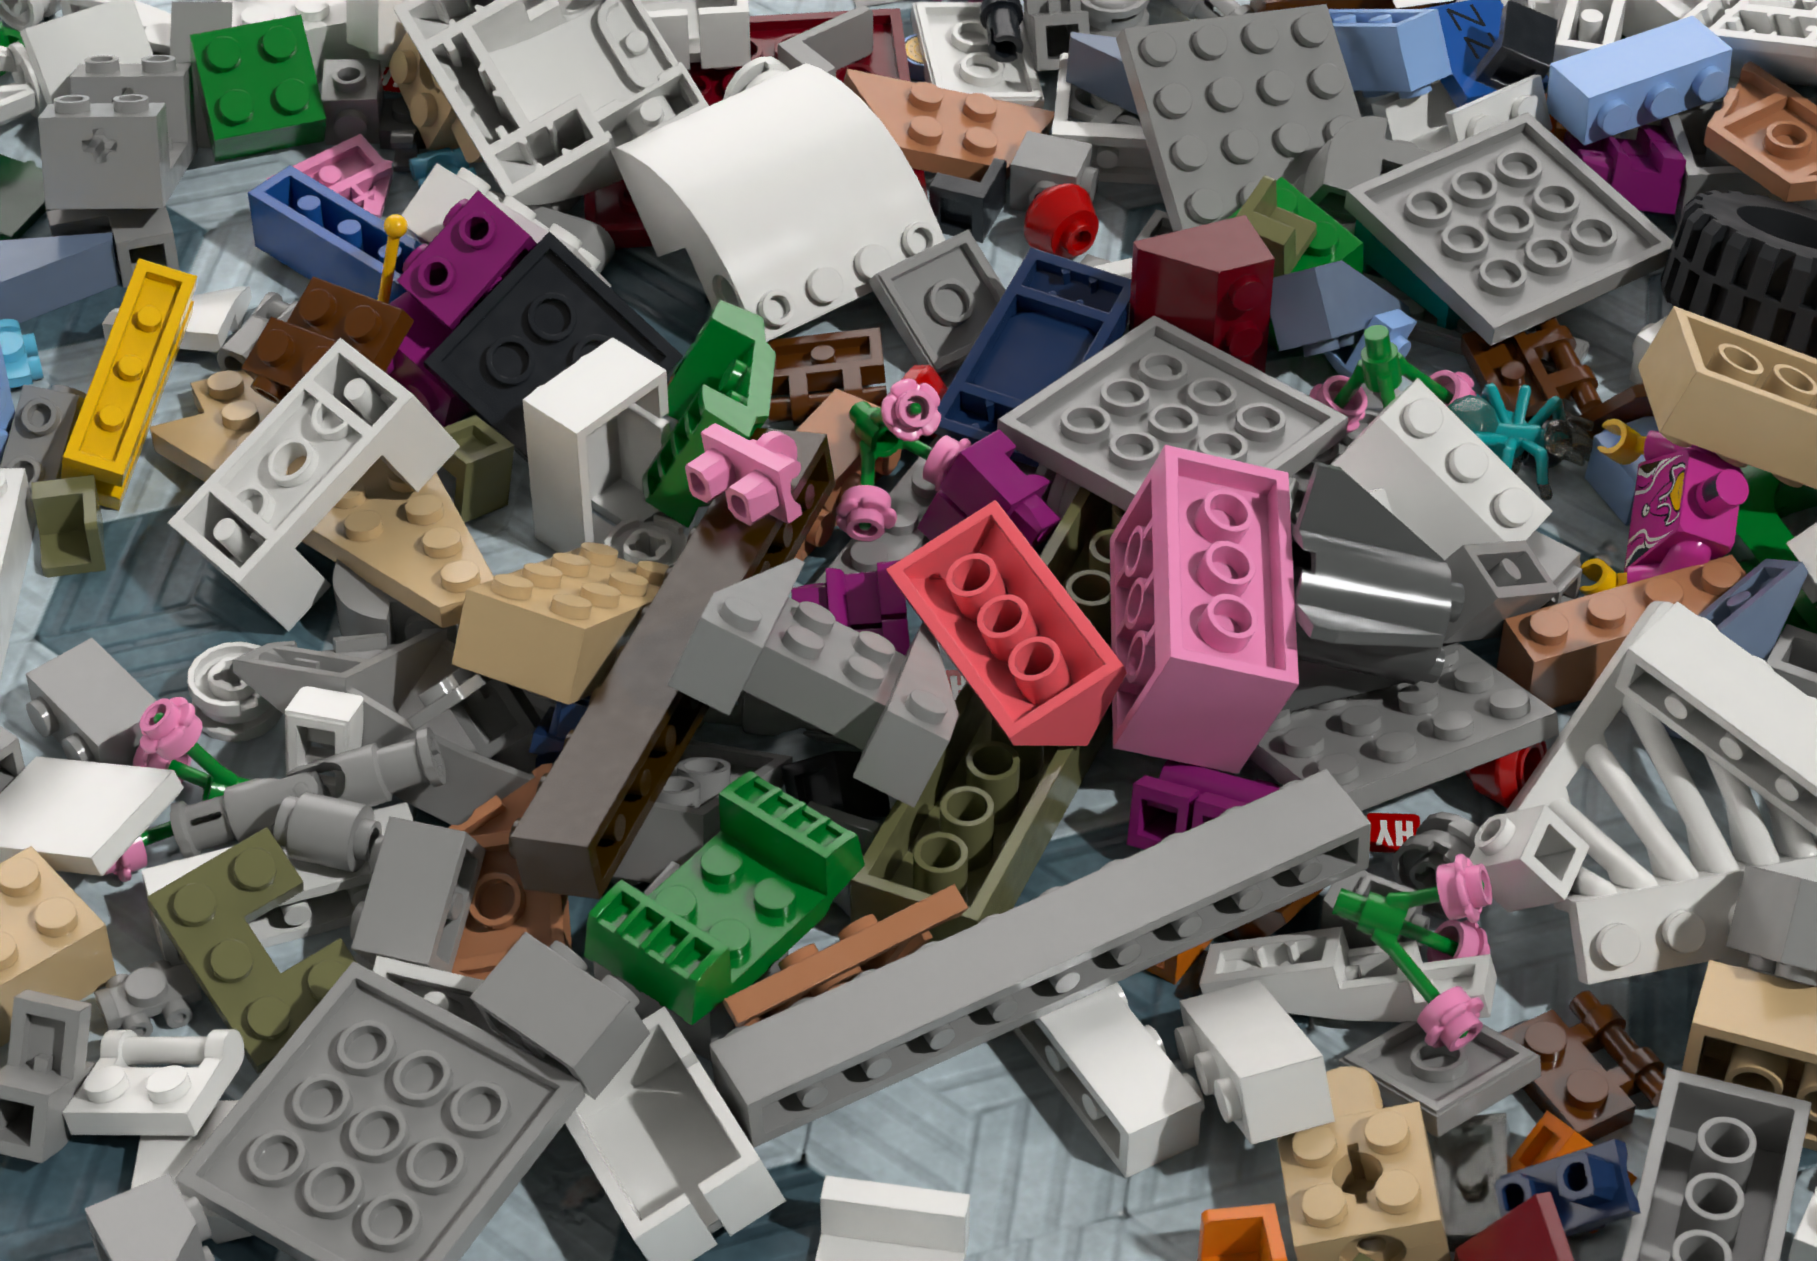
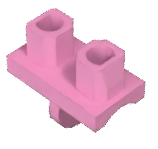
M716 423L701 432L705 453L685 466L689 489L694 497L709 503L725 492L728 509L736 519L749 526L767 514L787 524L802 515L801 505L794 501L791 494V481L799 475L801 470L800 462L796 461L797 446L791 437L780 431H770L763 434L758 440H748Z

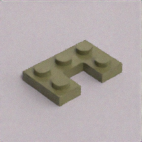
M268 827L147 896L148 907L226 1027L240 1032L244 1041V1054L257 1074L264 1071L353 961L356 962L342 939L339 938L280 973L248 923L304 891L303 880Z

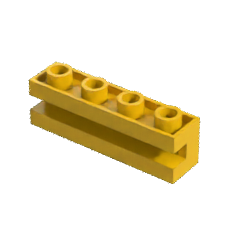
M141 258L137 261L62 459L61 479L94 475L100 505L118 511L120 510L149 432V427L152 424L192 316L194 301L191 300L197 282V276Z

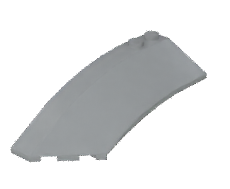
M447 627L423 629L422 633L400 644L387 645L385 633L333 637V650L323 651L297 648L295 641L273 642L232 660L233 673L284 715L285 709L297 692L306 686L362 696L364 721L361 747L376 744L378 748H383L416 738L417 730L430 727L444 760L446 785L433 787L429 782L393 793V795L451 825H460L466 822L476 808L497 795L502 800L534 778L532 771L535 770L538 755L530 753L529 749L535 730L489 759L478 753L450 708L415 731L407 721L408 718L425 707L418 696L460 668L451 665L455 644L447 640ZM522 689L541 719H543L550 706H556V700ZM690 740L610 882L617 884L622 879L631 886L645 882L652 883L671 861L683 865L720 832L719 793L725 787L748 771H752L760 778L781 789L784 785L781 766L793 763V757ZM319 743L326 749L335 750L333 745Z

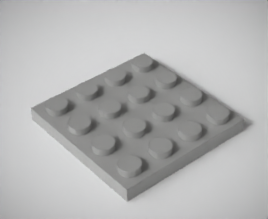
M1327 4L1124 28L1116 38L1173 232L1227 219L1245 204L1264 175L1276 180L1282 176L1303 193L1307 169L1316 153L1343 125L1361 117ZM1331 216L1340 224L1353 223Z
M1528 112L1348 189L1344 205L1347 211L1490 346L1665 267L1673 242Z
M1152 316L999 418L997 430L1000 429L1016 445V451L1126 511L1165 445L1288 472L1290 478L1346 437L1348 416L1170 323Z
M1445 643L1442 645L1445 651L1444 667L1437 682L1432 684L1420 681L1415 685L1401 683L1290 711V709L1280 711L1249 758L1282 785L1293 780H1302L1327 769L1362 811L1559 735L1557 711L1460 643Z
M353 961L177 1175L175 1181L183 1195L189 1198L196 1196L204 1207L298 1261H459L585 1098V1093L579 1080Z

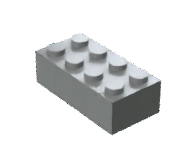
M1667 1068L1636 1197L1641 1214L1634 1215L1631 1218L1622 1261H1780L1812 1102Z

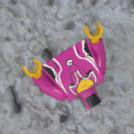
M1609 419L1605 421L1602 427L1612 434L1621 436V438L1613 447L1597 446L1601 453L1622 465L1631 464L1640 455H1644L1646 461L1638 464L1624 573H1616L1604 560L1599 558L1585 561L1580 568L1583 569L1582 573L1589 580L1596 583L1591 586H1582L1579 590L1587 596L1689 566L1702 565L1729 553L1735 543L1739 505L1747 500L1749 494V486L1741 468L1727 463L1715 452L1692 445L1686 448L1673 444L1659 431L1650 430L1647 436H1641L1636 430L1621 420Z

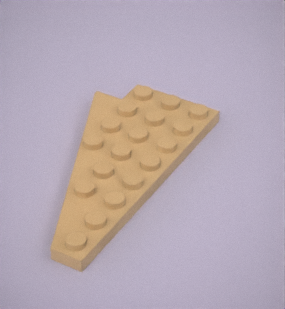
M244 370L217 372L208 379L190 383L194 403L199 412L198 415L149 427L154 450L206 482L278 404L256 393L250 387L254 379ZM301 456L295 459L289 465L286 475L297 472L303 466L307 457ZM380 458L302 540L303 543L332 561L336 562L338 559L365 581L441 628L460 624L466 589L494 579L491 570L437 472L419 492H416L396 476Z

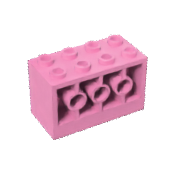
M1165 445L1110 537L1111 650L1122 662L1127 672L1112 700L1113 748L1238 774L1299 685L1289 474L1284 471Z

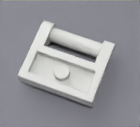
M215 1029L208 1036L138 1037L132 1030H108L101 1040L99 1060L62 1112L71 1135L196 1136L241 1067L244 1058L243 1037L236 1029ZM137 1065H172L167 1067H136ZM179 1065H199V1067H182Z

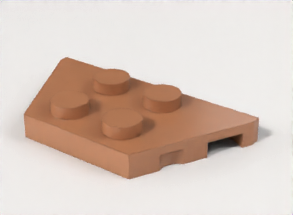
M1752 61L1745 63L1741 69L1739 82L1736 87L1728 90L1723 98L1721 109L1716 111L1709 121L1703 145L1785 202L1816 200L1817 105Z
M847 69L843 81L881 120L901 148L911 168L933 173L938 172L981 182L994 158L1006 160L1007 180L1011 176V163L1026 132L1031 131L1049 135L1054 120V111L992 99L981 93L968 94L939 88L928 82L915 83Z
M552 763L542 764L533 770V779L502 800L496 795L476 808L466 822L448 827L467 832L486 849L451 973L485 980L525 932L548 947L557 940L572 949L568 895L523 889L516 859L511 857L509 851L511 828L514 822L524 815L536 795L541 777L545 773H549L553 766Z
M955 884L879 922L874 914H869L842 929L837 935L840 939L839 942L821 951L817 949L814 943L794 951L779 962L778 966L781 971L725 998L723 1004L736 1027L753 1025L788 1009L792 1004L801 999L818 996L851 981L858 974L866 970L878 969L914 953L933 938L929 930L949 920L958 918L968 909V906Z

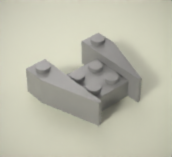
M797 558L714 592L675 668L668 686L728 716L743 690L862 749L863 753L853 778L915 807L950 741L959 716L936 639L925 624L921 623L908 651L903 655L895 651L893 644L883 636L870 631L859 633L837 622L834 615L823 606L808 601L799 603L789 598L788 596L805 563Z

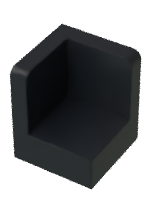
M1509 0L1502 9L1499 37L1477 65L1475 81L1499 90L1532 75H1541L1543 80L1550 71V63H1553L1558 20Z
M994 158L981 182L937 172L929 185V203L943 234L955 236L969 229L976 242H984L1006 203V160Z
M831 751L781 766L786 793L806 803V805L812 801L867 820L886 818L891 810L887 794L853 778L863 752Z

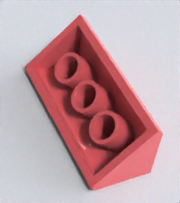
M996 500L886 569L889 577L1013 746H1088L1127 674L1126 669Z

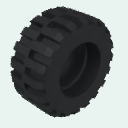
M1713 190L1707 191L1705 194L1700 193L1696 195L1683 209L1660 279L1663 295L1667 303H1671L1672 307L1676 306L1817 359V210L1813 211L1793 202L1770 199L1768 196L1758 194L1746 195L1739 191L1727 190L1725 193Z

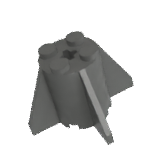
M1315 462L1296 524L1291 523L1299 685L1281 711L1287 709L1294 711L1401 683L1415 685L1420 681L1432 684L1437 682L1445 662V651L1442 645L1449 622H1456L1463 610L1465 599L1463 584L1452 582L1451 571L1447 562L1341 467Z

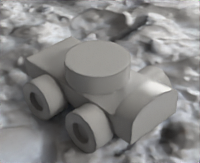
M166 960L156 961L148 967L133 971L129 975H115L107 981L106 988L94 992L96 1003L107 1029L115 1030L122 1027L123 1030L134 1031L138 1037H148L152 1034L153 1026L149 1018L161 1013L167 1025L171 1028H180L187 1025L193 1018V1012L189 1004L202 1000L200 988L186 963L172 967L171 963Z

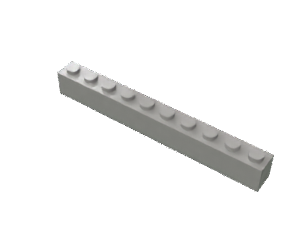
M1327 769L1302 780L1290 781L1269 795L1244 806L1232 807L1223 812L1219 817L1186 832L1171 834L1159 844L1125 859L1113 860L1105 864L1098 871L1067 885L1050 888L1039 897L1002 914L987 916L975 926L941 941L929 942L918 948L914 953L883 967L866 970L845 984L818 996L801 999L792 1004L788 1009L753 1025L741 1026L732 1030L725 1037L709 1044L715 1087L753 1148L1369 868L1371 823Z

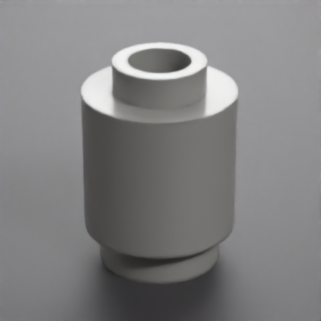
M305 792L300 797L287 796L279 807L274 824V838L282 850L288 851L292 859L350 872H357L365 861L370 860L373 844L382 835L381 823L374 820V812L370 805Z

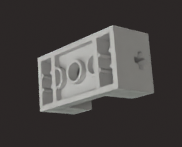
M101 55L88 57L85 59V64L78 65L69 77L71 95L55 98L54 104H48L38 117L46 210L164 208L198 151L192 63H176V57L171 55H151L143 57L141 59L142 64H119L118 57ZM127 88L133 89V94L123 95Z

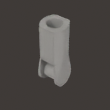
M267 293L251 317L217 352V361L222 371L243 370L244 362L271 316L287 322L298 301L289 304L283 302L281 295L278 293Z

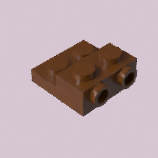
M313 276L287 322L271 316L244 362L242 369L254 379L250 387L256 393L271 402L279 404L339 338L343 339L385 372L414 320L403 309Z

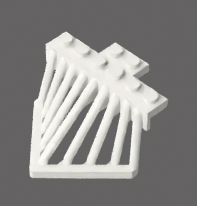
M1654 601L1647 606L1505 812L1509 813L1545 804L1590 846L1587 854L1608 872L1610 882L1581 866L1565 899L1566 901L1554 903V908L1569 913L1578 980L1588 985L1708 962L1709 960L1779 977L1772 973L1747 967L1750 953L1726 947L1745 867L1749 865L1817 882V837L1814 834L1812 836L1810 831L1763 797L1770 813L1773 844L1749 786L1705 754L1726 804L1732 845L1731 852L1663 723L1615 688L1628 648L1674 605L1671 602ZM1619 710L1622 714L1629 717L1686 825L1691 862L1618 760L1608 749L1604 732ZM1582 764L1594 773L1647 848L1653 875L1571 804L1566 787Z

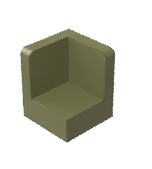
M1266 175L1262 177L1236 215V217L1247 216L1275 258L1273 277L1291 273L1317 234L1315 222L1277 207L1276 179Z
M476 415L443 427L460 446L442 467L456 478L454 505L464 523L507 506L515 445Z
M94 475L31 482L32 501L40 535L43 576L49 578L105 571L103 519Z

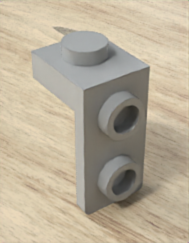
M861 5L777 44L778 60L790 70L807 63L821 68L836 78V70L872 53L873 11L867 6Z
M23 384L0 468H25L31 499V482L61 479L63 455L87 395L80 390L63 385H52L51 389Z
M463 668L457 669L420 694L418 697L425 707L407 719L415 731L450 708L478 753L489 759L536 730L542 720L521 688Z

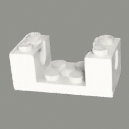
M339 338L167 523L222 575L289 632L332 586L295 549L379 458L396 476L416 492H419L460 446L411 392L347 342ZM301 456L307 457L305 463L297 472L286 475L289 465L295 459Z

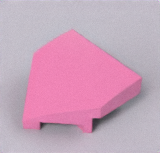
M361 133L293 166L381 219L392 183L393 161L384 160Z

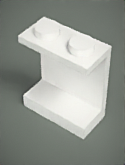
M1541 75L1529 76L1458 108L1440 80L1431 83L1432 91L1425 95L1401 99L1398 93H1395L1371 104L1374 116L1388 118L1385 139L1409 141L1415 144L1418 149L1431 153L1527 112L1547 130H1552Z
M825 1175L820 1197L821 1236L815 1261H965L969 1243L970 1194Z

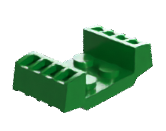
M720 300L712 311L708 322L701 328L695 342L691 344L682 362L678 364L667 383L669 413L666 415L678 420V423L643 475V494L648 504L687 528L693 522L698 507L710 505V502L706 503L691 494L685 470L686 464L705 453L701 432L716 423L750 440L756 428H761L769 417L776 352L766 342L764 319L762 316Z
M748 771L719 793L720 832L647 896L621 879L588 913L584 957L606 968L613 976H618L631 984L638 992H643L656 1000L660 1006H665L681 1016L691 1026L722 1003L725 998L751 986L826 916L834 898L865 866L859 837L856 833L845 829L826 815L820 814L807 806L806 803L795 799L779 787H775L760 778L752 771Z

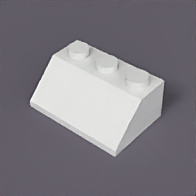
M1419 378L1392 400L1330 464L1341 467L1367 491L1384 487L1392 513L1444 560L1462 545L1526 541L1553 512Z

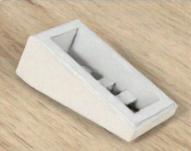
M310 686L302 687L285 709L286 774L298 766L362 746L364 721L362 696ZM311 742L333 745L335 750L311 746ZM337 770L329 771L334 772L335 777L319 774L323 784L328 787L331 796L339 798L345 789L344 772Z

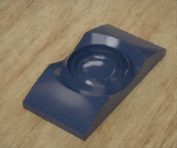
M1030 248L940 401L938 412L941 414V421L934 434L940 436L947 435L959 442L961 439L967 438L970 440L971 445L997 430L999 418L1121 338L1129 322L1131 279ZM1016 450L1013 451L1010 457L1011 460L1035 468L1039 466L1038 462Z

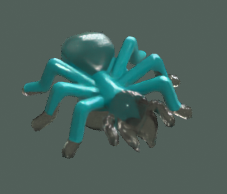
M1493 383L1485 385L1480 395H1467L1455 399L1448 405V408L1515 474L1522 467L1524 450L1533 455L1536 460L1537 487L1543 500H1551L1553 496L1549 484V456L1547 451L1558 456L1560 459L1570 461L1578 466H1584L1585 461H1590L1593 441L1587 431L1593 430L1594 422L1582 417L1572 416L1568 411H1564L1563 401L1558 396L1550 398L1528 423L1525 421V415L1531 402V388L1529 385H1523L1520 388L1514 412L1506 410L1499 390ZM1552 415L1553 420L1548 422L1545 429H1543L1541 426Z

